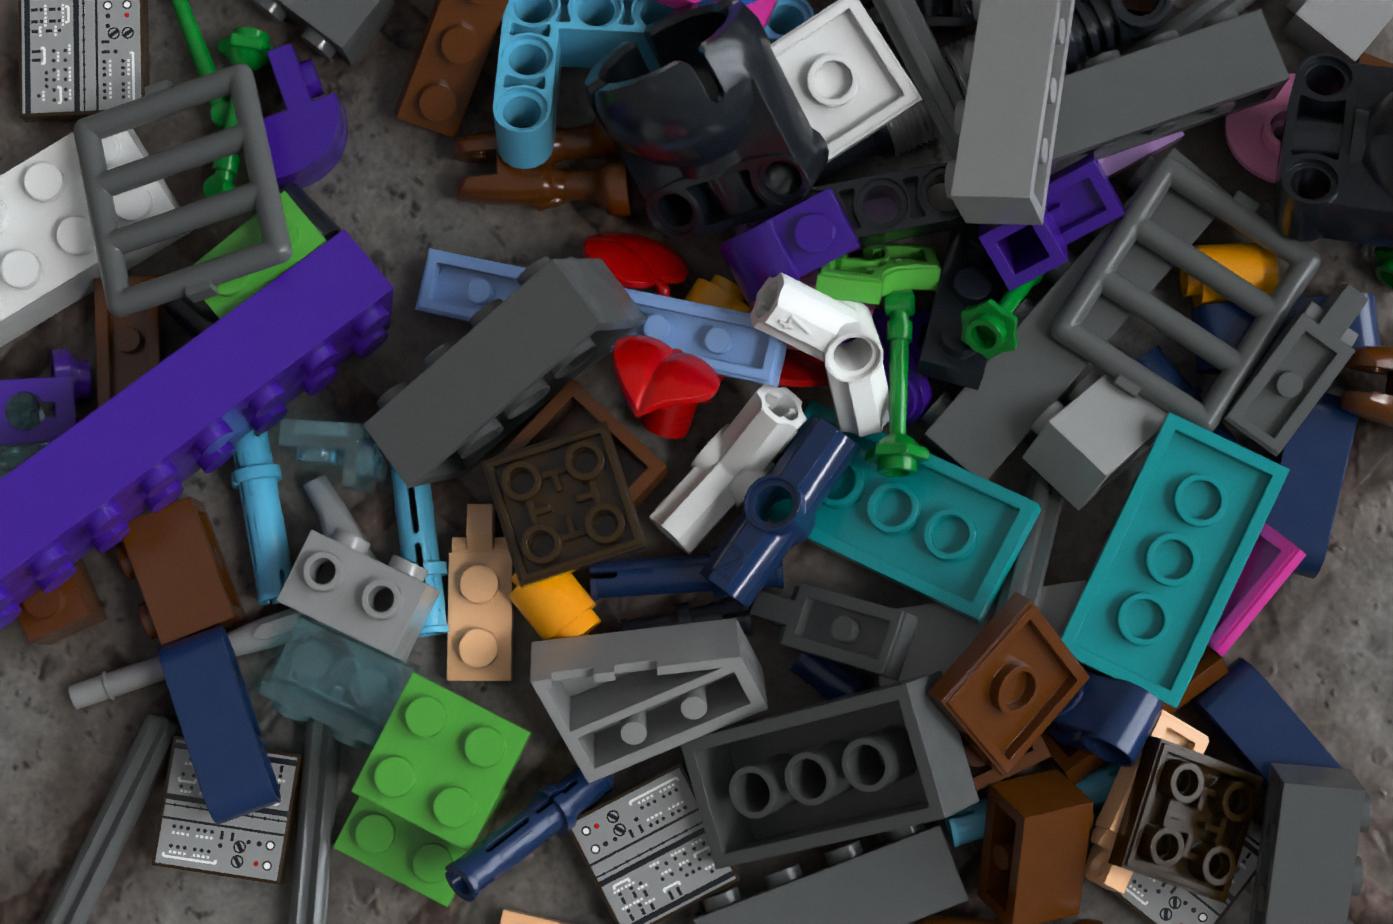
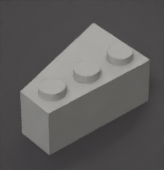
M736 618L531 642L530 682L588 784L768 709L763 669Z

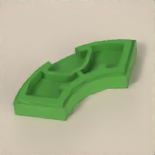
M903 244L871 245L864 248L862 257L847 258L848 254H845L819 267L815 283V290L835 300L879 305L881 298L892 291L912 289L937 291L941 268L933 247Z

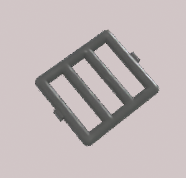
M243 63L234 64L175 86L168 79L144 87V97L82 118L75 123L73 134L106 306L112 316L124 318L185 296L196 303L219 295L217 286L285 263L290 259L292 255L291 241L252 69L248 65ZM231 94L238 125L107 170L102 139ZM244 152L250 183L119 228L113 196L230 155ZM256 209L263 242L130 287L124 254Z
M1162 157L1156 161L1124 210L1125 215L1118 219L1050 325V333L1055 340L1114 377L1115 380L1112 385L1135 398L1139 393L1166 412H1171L1213 432L1320 267L1321 256L1317 250L1308 244L1289 239L1283 235L1275 223L1256 212L1260 203L1240 190L1231 196L1174 158ZM1169 188L1177 191L1290 264L1271 295H1268L1150 219ZM1135 241H1138L1255 317L1236 349L1116 272ZM1101 294L1221 371L1202 402L1194 399L1081 325Z

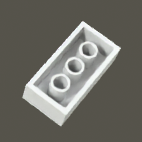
M133 129L102 139L107 170L149 156ZM73 132L0 175V347L93 292L94 279L101 278ZM164 179L113 196L119 228L180 207ZM190 232L124 254L127 270Z

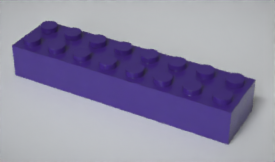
M345 229L0 479V630L8 626L20 615L22 609L18 605L36 591L41 589L44 594H47L60 587L76 572L77 568L73 565L75 562L94 548L98 553H102L115 546L129 533L131 528L127 523L148 508L152 513H156L167 507L183 492L182 482L200 469L207 474L222 466L235 453L236 448L233 444L252 430L257 435L265 433L284 418L288 412L285 407L288 403L304 391L309 397L319 393L339 374L336 367L354 354L359 359L370 355L387 340L389 334L386 330L390 328L394 288Z

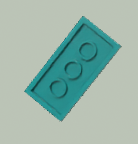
M814 400L809 402L804 412L807 420L811 415H814L839 429L835 410ZM805 423L800 427V429L798 430V433L800 432V430L802 429V427L805 425ZM842 432L856 442L860 450L816 511L815 526L811 535L805 540L982 625L1042 510L1039 504L930 454L929 460L917 466V474L914 476L886 477L877 473V464L866 462L865 455L870 448L874 447L881 438L888 434L878 432L859 437L855 433ZM794 437V438L792 439V441L786 446V448H785V450L783 451L781 457H782L783 454L786 452V450L788 449V447L790 446V444L793 442V440L795 439V437ZM783 499L776 502L768 513V522L778 523L783 521L792 510L793 500Z
M1171 412L1167 413L1061 632L1060 639L1077 661L1112 679H1122L1134 683L1152 693L1160 702L1172 708H1178L1290 469Z

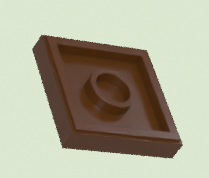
M1015 592L927 694L986 764L1005 777L1087 682L1090 676L1034 603L1025 596Z

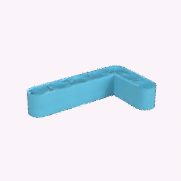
M509 0L502 18L493 100L497 148L502 160L515 168L530 169L545 163L551 156L555 140L561 67L592 68L609 50L622 41L628 40L637 44L649 71L660 69V65L646 40L644 31L652 22L677 10L654 0ZM806 0L778 1L765 28L770 44L814 16L813 8Z

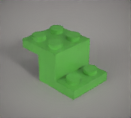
M413 672L351 792L359 795V798L333 848L446 907L450 906L456 893L448 884L445 877L447 872L445 868L485 838L509 789L505 788V785L533 732Z

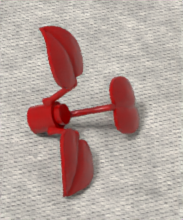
M609 232L585 237L582 250L584 259L601 258L622 286L638 289L652 287L656 295L670 297V289L667 284L683 283L686 279L688 271L683 260L675 251L655 239L626 232ZM631 335L622 337L616 341L612 351L615 376L635 417H640L641 424L647 430L664 438L680 439L685 437L690 429L698 403L709 404L711 398L716 395L720 383L725 378L724 376L717 375L714 369L701 358L683 353L678 348L672 349L666 343L649 336ZM787 349L779 385L790 387L829 386L825 364L823 361L801 350Z

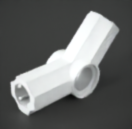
M782 272L776 277H769L757 293L756 302L750 314L753 327L824 362L836 418L841 432L855 433L859 437L882 432L883 426L889 422V389L883 365V348L868 307L860 302L835 300ZM857 337L855 340L850 341L848 343H841L842 341L848 338Z
M761 386L732 423L726 424L701 450L691 464L693 469L660 502L655 511L649 516V520L677 547L690 555L734 506L739 508L744 504V497L748 488L757 479L771 473L776 466L772 463L774 459L792 441L800 427L807 420L801 408L802 401L786 387Z

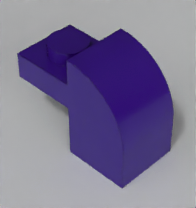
M289 43L267 51L287 110L263 118L279 191L294 183L304 188L325 177L339 162L348 138L347 114L338 96L334 92L315 99V97L321 96L325 92L314 62L311 58L301 61L293 46Z
M1092 153L1050 175L1043 225L979 224L978 238L1009 291H1012L1068 262L1067 244L1125 215L1124 206L1095 154Z
M831 186L718 245V248L746 302L750 303L756 300L757 293L769 277H776L782 272L798 280L813 270L860 247L861 243Z

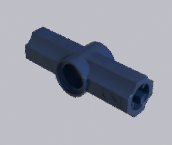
M811 415L771 473L757 479L748 488L744 497V511L699 574L731 598L749 608L790 548L802 543L811 535L815 526L816 511L859 452L860 447L858 444L824 419ZM783 499L793 500L792 510L783 521L768 523V513L776 502Z

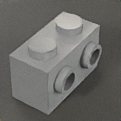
M1092 371L1070 393L1068 399L1071 403L1064 407L1059 401L1050 405L1031 426V430L1038 436L1022 456L1078 511L1149 450L1165 415L1168 413L1139 393L1133 398L1112 385L1115 378L1108 373L1101 377L1098 373Z
M335 528L331 538L311 529L276 601L406 662L440 593L437 589L423 582L428 570L394 554L388 565L366 555L371 545L369 542L340 528Z

